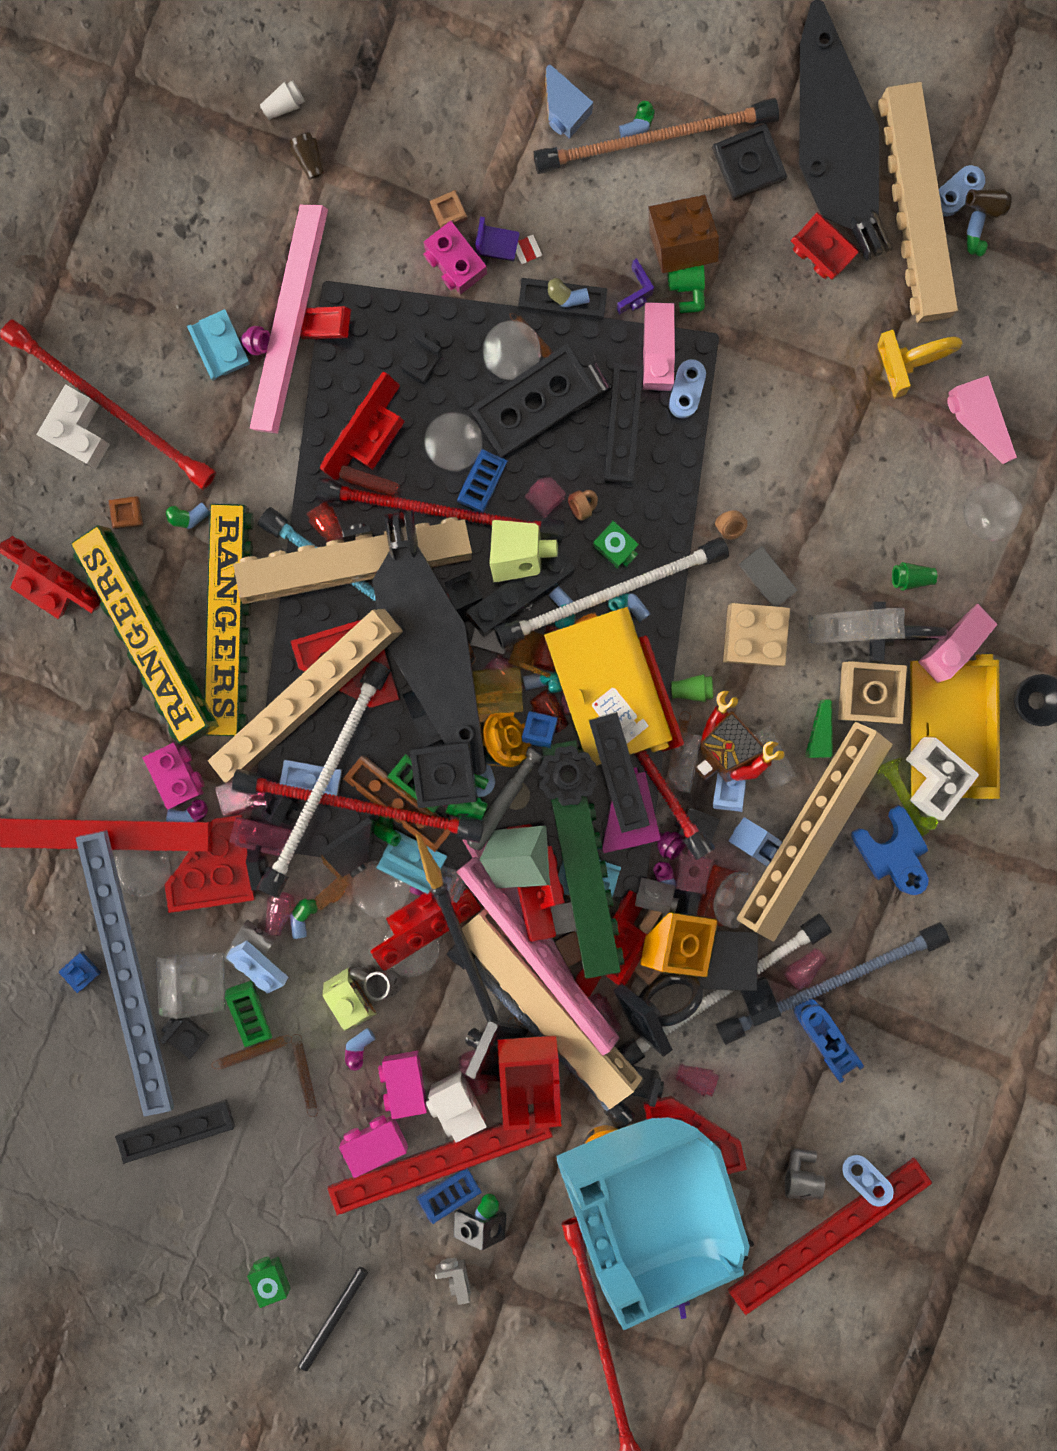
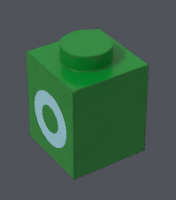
M614 521L593 542V546L617 569L622 563L627 567L638 555L634 550L639 544Z
M267 1256L255 1261L247 1275L259 1308L286 1299L291 1289L279 1256L273 1259Z

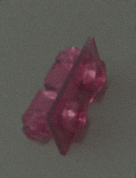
M236 817L229 842L234 843V847L238 846L255 850L256 845L260 844L262 846L260 852L280 857V854H283L282 850L286 847L285 844L288 843L287 840H290V834L293 832L289 829Z

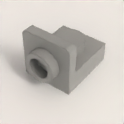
M447 1258L442 1260L440 1264L436 1265L435 1278L451 1277L449 1278L450 1292L452 1296L456 1295L458 1305L470 1303L471 1290L465 1259L457 1261V1258Z

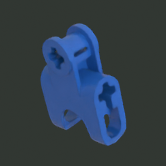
M897 805L889 811L888 817L893 825V835L885 843L875 842L868 831L858 828L851 832L853 842L877 880L890 875L896 887L910 895H918L926 890L929 878L918 857L928 852V848L904 808ZM908 874L916 876L913 880L914 886L906 884L909 880Z
M809 999V1001L802 1002V1004L799 1003L798 1006L793 1007L797 1020L824 1057L825 1063L839 1083L845 1081L843 1076L856 1067L859 1070L864 1068L861 1060L845 1041L844 1036L832 1018L814 999ZM806 1005H811V1006L807 1007V1008L801 1013L802 1008H803L804 1006H806ZM816 1013L815 1017L809 1020L810 1016Z

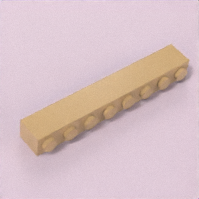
M922 82L887 87L881 99H879L878 109L880 117H884L885 121L883 141L885 145L889 146L890 155L887 159L889 173H893L894 177L892 197L894 202H898L899 212L896 216L898 230H902L904 241L901 242L902 257L907 259L908 265L905 278L907 286L911 287L913 296L910 299V310L912 315H916L917 323L951 318L958 311Z
M453 517L442 520L441 524L430 526L429 523L415 525L418 547L431 568L471 560L472 551L465 519L458 520V518ZM385 531L384 535L372 537V534L359 535L355 537V541L350 542L333 540L327 542V546L315 548L314 545L302 546L297 549L298 552L286 554V551H275L270 553L267 558L257 559L255 556L242 558L240 563L233 564L239 597L243 604L373 579L389 552L387 532Z
M385 609L372 610L208 760L210 765L225 783L233 780L237 768L250 771L395 640L403 630Z
M856 721L854 722L736 920L773 942L776 940L893 744L877 731Z
M485 908L462 927L470 950L480 960L482 966L490 971L500 983L501 988L508 992L517 1002L521 1011L527 1014L537 1025L541 1034L544 1036H556L558 1053L576 1070L577 1075L591 1087L600 1101L604 1102L611 1109L635 1091L643 1078L615 1046L610 1052L602 1056Z

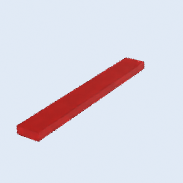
M0 818V848L78 849L76 837L105 830L108 832L112 850L208 852L211 847V822Z
M533 1111L529 1113L530 1129L504 1131L503 1123L478 1131L458 1142L453 1140L373 1169L356 1178L351 1177L329 1185L327 1190L336 1214L340 1215L552 1138V1131L550 1127L535 1128Z
M912 1158L885 1177L891 1183L894 1191L893 1198L887 1205L881 1207L874 1206L862 1195L858 1196L728 1288L730 1295L745 1316L930 1186L932 1181L917 1160ZM875 1186L873 1189L874 1196L882 1197L884 1195L883 1187Z

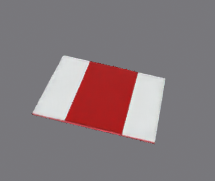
M534 235L518 241L516 253L521 265L542 256Z

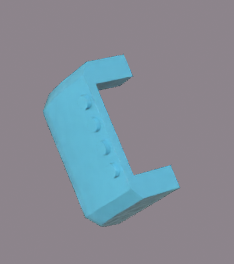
M668 1117L651 1118L615 1130L556 1156L597 1279L623 1330L744 1275L742 1266L744 1256H748L750 1245L723 1156L719 1147L697 1128L681 1120Z

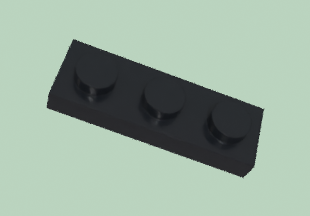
M522 278L518 309L604 319L607 288L563 283L571 291L587 288L589 303L562 307L550 298L548 294L549 281Z

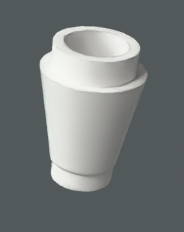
M292 80L289 83L284 82L260 106L268 120L299 109L300 104L304 103L305 100Z

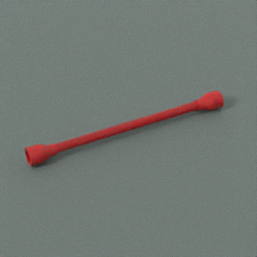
M11 319L3 326L0 332L1 339L12 347L22 349L28 354L37 357V359L45 363L57 374H60L69 383H72L73 386L75 385L78 390L142 436L143 439L157 447L163 454L169 456L170 459L172 458L185 471L192 483L202 490H205L212 483L216 476V471L205 463L193 460L189 456H185L180 451H177L176 448L174 449L173 446L159 437V435L148 429L147 426L136 420L135 417L133 418L127 411H124V409L95 389L86 380L80 378L79 375L42 349V347H39L38 342L32 339L27 329L20 323Z
M569 1218L563 1221L561 1225L564 1237L572 1248L573 1255L576 1257L581 1282H583L587 1306L589 1307L588 1310L620 1432L619 1451H641V1448L634 1440L632 1431H630L586 1256L585 1241L577 1218Z

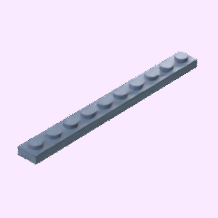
M105 830L76 837V842L143 1116L170 1112L174 1109V1103L108 832Z

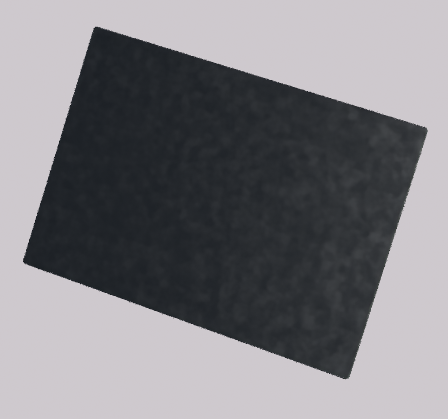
M325 281L322 284L319 307L345 306L350 308L348 338L315 339L290 526L293 527L294 532L296 531L297 534L299 533L300 536L309 540L315 547L327 546V542L333 540L347 542L343 538L342 531L349 530V526L364 523L366 526H371L375 536L384 535L386 531L384 515H394V513L398 512L405 514L407 511L402 508L396 509L391 506L385 507L384 505H374L373 503H363L362 501H352L351 499L348 501L340 500V504L316 500L319 478L332 479L320 469L324 457L331 450L340 433L347 426L356 409L363 402L373 383L382 372L389 374L400 385L386 409L400 416L405 422L374 469L352 458L338 481H343V486L350 487L352 490H359V492L366 491L370 492V494H381V496L383 494L385 496L388 495V497L392 496V498L395 496L396 498L399 497V499L403 498V500L406 498L407 500L410 499V501L417 500V502L421 501V503L428 502V504L432 503V505L439 504V506L443 505V507L450 506V508H461V510H472L473 512L476 510L457 502L460 491L481 449L498 457L500 456L470 408L544 359L524 337L526 335L513 325L516 322L513 320L522 317L523 321L537 333L553 352L568 344L583 369L593 363H597L611 386L615 363L643 366L644 323L518 309V306ZM674 327V381L677 370L684 361L697 360L702 363L706 370L704 386L698 408L688 418H678L671 413L669 400L672 389L671 391L641 389L633 483L604 481L612 389L596 401L588 403L578 411H573L502 458L508 462L484 513L494 514V516H505V518H516V520H527V522H534V520L542 521V517L565 521L562 542L558 544V549L575 568L573 575L506 622L528 621L535 617L539 618V615L542 616V614L549 613V611L559 609V606L548 596L558 586L573 602H576L580 599L583 600L584 597L586 598L594 593L596 594L604 589L606 590L614 585L616 586L624 581L690 555L719 336L716 333ZM417 333L425 336L427 333L436 338L441 343L439 347L442 348L443 352L442 357L425 383L413 377L399 366L415 342L414 337ZM692 369L686 372L689 378L697 377V373ZM562 377L555 378L551 383V389L555 393H561L567 387L566 379ZM533 393L528 396V408L537 409L541 406L542 397L540 394ZM682 397L679 399V403L681 406L686 407L689 405V400ZM513 409L506 410L502 416L505 425H513L518 419V414ZM483 459L482 465L495 471L497 470L498 465ZM478 470L477 475L490 481L492 480V475ZM474 480L472 484L485 491H487L489 487L476 480ZM471 490L468 492L469 496L480 501L484 497ZM578 490L581 492L592 490L598 497L597 506L592 511L591 517L581 521L576 518L571 510L568 497ZM588 497L587 500H588V502H589V504H590L591 499H590V497ZM414 512L415 525L421 523H429L430 526L441 524L442 520L447 519L446 516L442 517V515L435 516V514L429 515L428 513L424 514V512ZM467 520L465 523L472 551L471 560L432 567V570L448 595L449 593L444 582L471 571L480 594L485 599L510 580L493 581L490 567L492 526L490 524L486 525V523H475V521L468 522ZM612 521L618 524L639 544L634 550L638 555L627 567L622 563L617 569L593 546V542ZM288 539L286 554L298 552L297 549L299 547ZM688 568L628 592L637 595L651 613L639 623L631 611H629L638 638L647 636L670 702ZM373 579L365 580L366 583L368 582L369 585L374 587ZM352 584L280 597L266 707L304 673V671L298 668L291 644L292 640L362 620L372 610H377L376 601L368 597L367 594L365 595L364 592L362 593L355 586H352ZM606 600L576 613L575 621L590 613L595 612L598 617L612 612V610L609 608L608 601ZM468 620L464 623L466 625L468 641L471 644L475 626ZM555 622L541 628L538 627L534 631L531 630L530 634L525 635V639L513 645L512 651L506 650L504 656L471 646L474 656L471 658L476 694L502 689L503 699L497 712H514L513 717L520 724L526 723L529 711L557 717L552 744L576 740L577 747L582 746L563 690L551 693L548 686L525 690L523 676L539 672L557 673L544 636L545 634L560 630L556 627ZM387 647L385 652L400 700L373 708L369 706L365 708L364 713L361 714L360 721H358L359 723L356 724L355 731H353L354 734H351L352 738L348 741L349 744L345 751H343L344 754L340 761H338L337 768H335L342 770L338 796L353 798V800L357 799V801H364V803L371 801L356 790L355 786L352 787L343 779L361 756L365 755L389 775L405 754L410 756L411 748L425 747L402 695L411 691L412 688ZM338 690L258 762L257 773H260L261 778L267 779L269 782L280 783L284 760L318 766L327 765L326 762L330 758L329 755L333 748H335L334 745L338 738H340L339 735L343 728H345L344 725L348 721L349 715L358 700ZM464 729L463 735L468 739L470 737V731L468 729ZM436 742L430 746L439 745V743ZM533 745L527 747V750L529 748H533L534 750L538 751L540 754L543 755L542 747ZM651 748L645 749L644 751H647L646 754H649V757H651L655 764L654 767H657L656 770H659L658 773H661L664 752L661 750L652 752ZM635 753L630 754L633 767H637L638 772L644 771L646 774L656 815L659 790H657L653 780L649 777L650 774H647V771L639 762ZM525 759L514 767L491 766L495 778V786L491 793L479 797L481 801L488 804L485 813L501 793L509 779L515 776ZM541 761L535 764L523 782L530 790L528 804L518 810L508 808L495 830L531 824L532 827L546 826L547 845L552 846L553 854L557 858V872L559 873L563 859L552 801L547 799L545 793L540 789V782L543 777L540 776L538 770L542 764ZM602 764L596 766V770L593 773L598 780L592 795L587 797L588 804L594 803L597 820L592 821L594 832H600L602 842L611 795ZM403 770L402 773L398 776L401 780H404L402 775L405 772V770ZM268 791L264 793L257 792L253 798L248 845L260 844V849L282 852L284 847H286L285 844L288 843L287 840H290L289 836L293 833L292 830L296 823H298L297 820L300 819L299 816H301V812L305 809L304 806L308 801L297 799V797L290 798L299 807V811L289 809L285 817L289 818L292 824L286 825L282 822L280 826H277L267 821L261 815L271 793H268ZM318 804L317 808L314 809V815L311 816L312 819H309L310 822L306 826L305 833L301 836L302 839L299 840L300 843H297L298 847L294 850V854L323 857L320 853L321 849L372 814L345 809V807L338 808L337 806L334 807V805L330 806V804ZM439 806L435 812L442 818L450 820L449 815L445 813L444 806ZM393 821V830L417 841L416 837L402 826V823ZM450 833L436 850L447 856L441 869L443 874L458 875L457 871L472 859L463 840L456 838L457 834ZM375 834L370 859L365 863L378 865L388 843L377 838ZM652 842L608 853H603L602 849L597 850L600 861L605 860L607 863L621 867L613 896L624 898L629 891L638 894L641 878L647 879Z

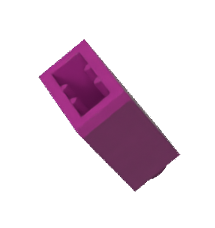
M637 767L634 768L650 825L621 833L611 799L602 839L603 853L661 840L646 774L644 771L638 772Z

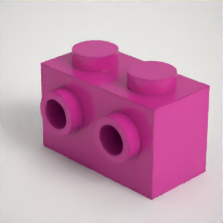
M449 221L423 242L426 251L423 253L424 257L433 268L438 266L443 272L441 278L451 291L455 288L461 295L487 275L486 265L452 221Z
M173 742L142 757L167 810L204 794L202 787L205 786L203 779L198 771H193L189 763L192 761V757L185 745L181 746L178 742Z
M419 1051L384 1056L382 1065L378 1066L380 1082H386L387 1094H383L386 1112L391 1111L392 1119L426 1114L428 1107Z
M382 1115L369 1122V1127L361 1131L359 1128H355L343 1135L344 1139L341 1141L339 1149L353 1178L407 1153L408 1144L396 1119H392L391 1116L386 1118L385 1115Z

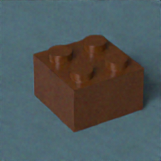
M705 195L648 206L649 232L662 273L719 262V236Z

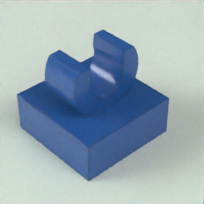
M529 711L522 735V742L533 746L551 748L557 725V717Z
M83 951L59 971V974L76 993L82 991L102 973Z

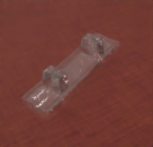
M905 608L808 615L809 644L905 638Z

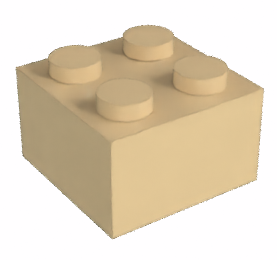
M738 603L728 605L723 662L772 667L785 666L790 608Z
M843 662L838 720L903 724L907 666Z

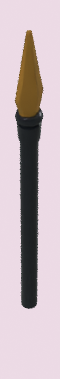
M416 834L426 880L431 885V893L434 895L445 917L487 1023L489 1020L499 1022L451 904L452 900L447 890L448 886L443 882L441 870L420 835Z

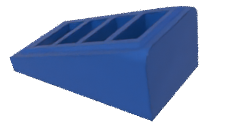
M481 449L460 491L457 502L484 514L508 461ZM483 459L498 465L497 470L495 471L482 465ZM478 470L492 475V480L490 481L477 475ZM476 480L489 486L487 491L472 485L473 481ZM469 490L484 496L482 501L469 496Z
M466 1168L431 1187L416 1198L429 1221L434 1224L482 1192L469 1169ZM462 1178L470 1190L466 1194L458 1182ZM452 1184L460 1196L456 1200L448 1188ZM441 1191L444 1192L450 1202L446 1206L438 1194ZM432 1197L439 1207V1210L436 1212L429 1202V1199Z

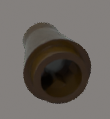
M310 132L292 138L289 141L291 144L290 151L306 173L308 180L323 175L324 171L321 166L316 138H313Z
M1004 188L971 189L966 195L965 203L967 207L977 209L997 218L1008 213L1012 197Z

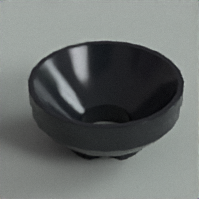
M1037 674L1026 678L1020 683L1014 695V706L1021 719L1033 726L1039 727L1049 726L1057 722V678L1047 674ZM1034 692L1042 694L1044 698V703L1039 709H1034L1029 705V697Z

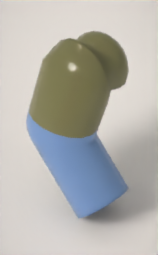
M554 278L549 281L548 294L560 306L571 307L589 303L587 288L571 291L563 284L561 279Z

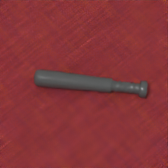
M533 748L527 750L526 754L528 756L520 766V769H518L513 778L509 779L501 793L482 817L485 823L480 843L467 841L471 848L479 851L484 847L511 803L522 789V783L529 775V772L532 771L537 762L540 763L543 760L544 756Z

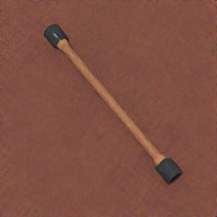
M770 98L751 105V108H746L744 111H740V113L736 112L722 115V117H712L711 119H704V121H697V123L694 121L693 123L690 122V124L679 125V127L676 125L675 127L672 126V128L668 127V129L662 128L661 131L658 129L657 131L654 130V132L636 134V136H626L625 138H618V140H611V142L608 140L607 142H600V144H593V146L590 144L589 146L586 145V147L582 146V148L576 147L575 150L574 148L568 149V151L564 149L557 150V147L533 151L536 171L537 174L547 173L560 168V165L566 164L569 160H576L579 157L582 159L583 157H590V155L596 156L597 153L600 155L601 153H608V151L614 152L615 150H622V148L626 149V147L632 148L633 146H640V144L644 145V143L650 144L651 142H658V140L664 141L665 139L676 138V136L682 137L683 135L694 134V132L700 133L705 130L726 127V125L732 126L733 124L744 123V121L754 123V125L778 122V103L776 98Z

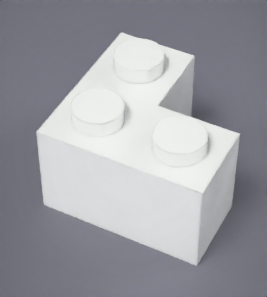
M65 384L36 435L95 469L110 446L109 443L86 430L100 405Z
M923 737L906 758V761L927 777L910 801L932 819L945 820L979 776L975 770L941 741L933 737Z
M462 1070L431 1085L428 1095L429 1101L426 1104L432 1117L438 1116L448 1137L452 1135L455 1142H458L487 1127V1118Z

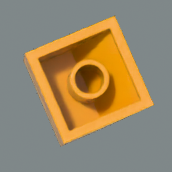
M669 912L646 935L640 965L661 972L707 977L717 920Z

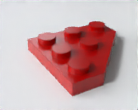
M361 620L292 640L291 644L298 668L305 672ZM383 649L372 661H376L390 669L385 649ZM367 665L341 687L339 691L358 700L363 685L360 683V680ZM390 672L382 690H376L374 696L366 704L367 706L373 708L400 700L392 672Z
M244 814L215 818L211 821L210 851H189L173 875L164 884L168 913L256 900L255 890H251L246 866L248 841Z
M672 1096L657 1099L655 1107L649 1106L648 1101L643 1102L647 1120L668 1117L681 1120L702 1132L721 1150L728 1174L747 1170L741 1141L731 1133Z

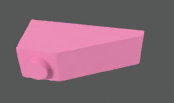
M645 302L642 390L671 391L674 385L675 365L674 303Z
M989 376L959 385L948 392L949 397L947 401L950 411L956 414L957 420L1002 464L1017 458Z
M976 604L949 631L948 637L939 640L918 663L937 683L950 679L974 655L997 626V623L979 604Z

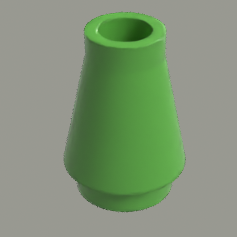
M705 674L679 681H672V698L700 702L713 699L712 676L705 677Z

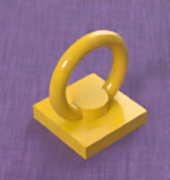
M894 330L882 333L877 345L894 399L904 396L908 392L911 385L907 374L912 373L913 368L937 361L958 351L963 344L961 338L955 336L923 344L908 351L907 347L899 349Z

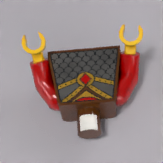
M722 691L717 696L719 706L714 708L708 718L700 739L701 754L705 759L695 766V770L703 780H707L716 772L726 782L757 779L771 766L772 760L783 759L784 751H777L773 755V749L778 746L777 742H768L763 745L733 711L728 713L727 709L735 707L738 704V699L733 697L730 703L727 704L725 697L729 691Z

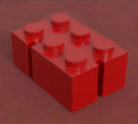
M556 1036L497 1040L503 1130L530 1129L529 1104L534 1106L535 1128L561 1127L559 1060Z

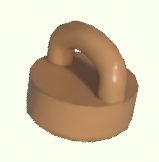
M578 490L569 495V505L576 518L583 521L592 516V511L596 508L598 497L594 491L586 490L581 492ZM588 497H590V499H591L590 504H589V502H588V500H587Z
M732 510L718 516L715 525L724 538L733 540L745 532L747 519L741 512Z

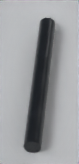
M358 1267L298 1364L302 1370L308 1371L366 1278L368 1271L363 1267Z

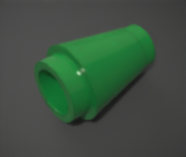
M902 562L900 565H895L892 570V584L895 588H900L901 591L935 585L937 582L936 568Z

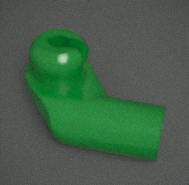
M379 816L373 829L375 836L391 846H397L402 837L400 833L393 830L394 825L392 823L394 819L389 818V816L387 818Z

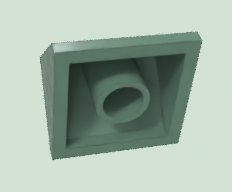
M546 826L494 830L480 857V861L496 888L550 885Z

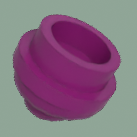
M252 326L243 333L240 340L250 354L261 355L267 352L271 335L269 331L261 326Z
M676 831L659 832L661 840L657 841V848L660 855L674 860L686 845L682 839L683 836Z

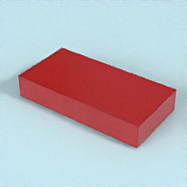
M345 306L306 308L299 338H348L351 309Z

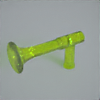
M896 758L882 764L876 773H881L888 778L920 835L924 836L929 833V829H935L938 825L937 819L931 816L922 817L917 806L910 801L911 796L899 774V763L902 761V758Z

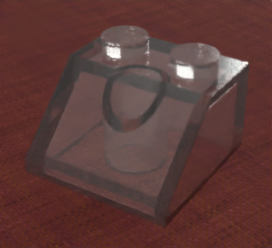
M194 953L156 957L158 1015L178 1019L226 1010L224 953Z

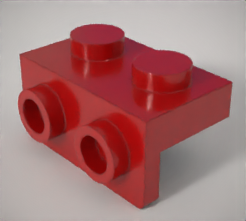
M816 212L801 231L790 240L795 245L792 248L793 251L804 260L808 257L815 264L813 269L825 280L828 277L831 280L835 279L860 252L819 212Z

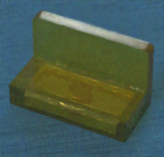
M520 668L472 671L479 715L523 712Z

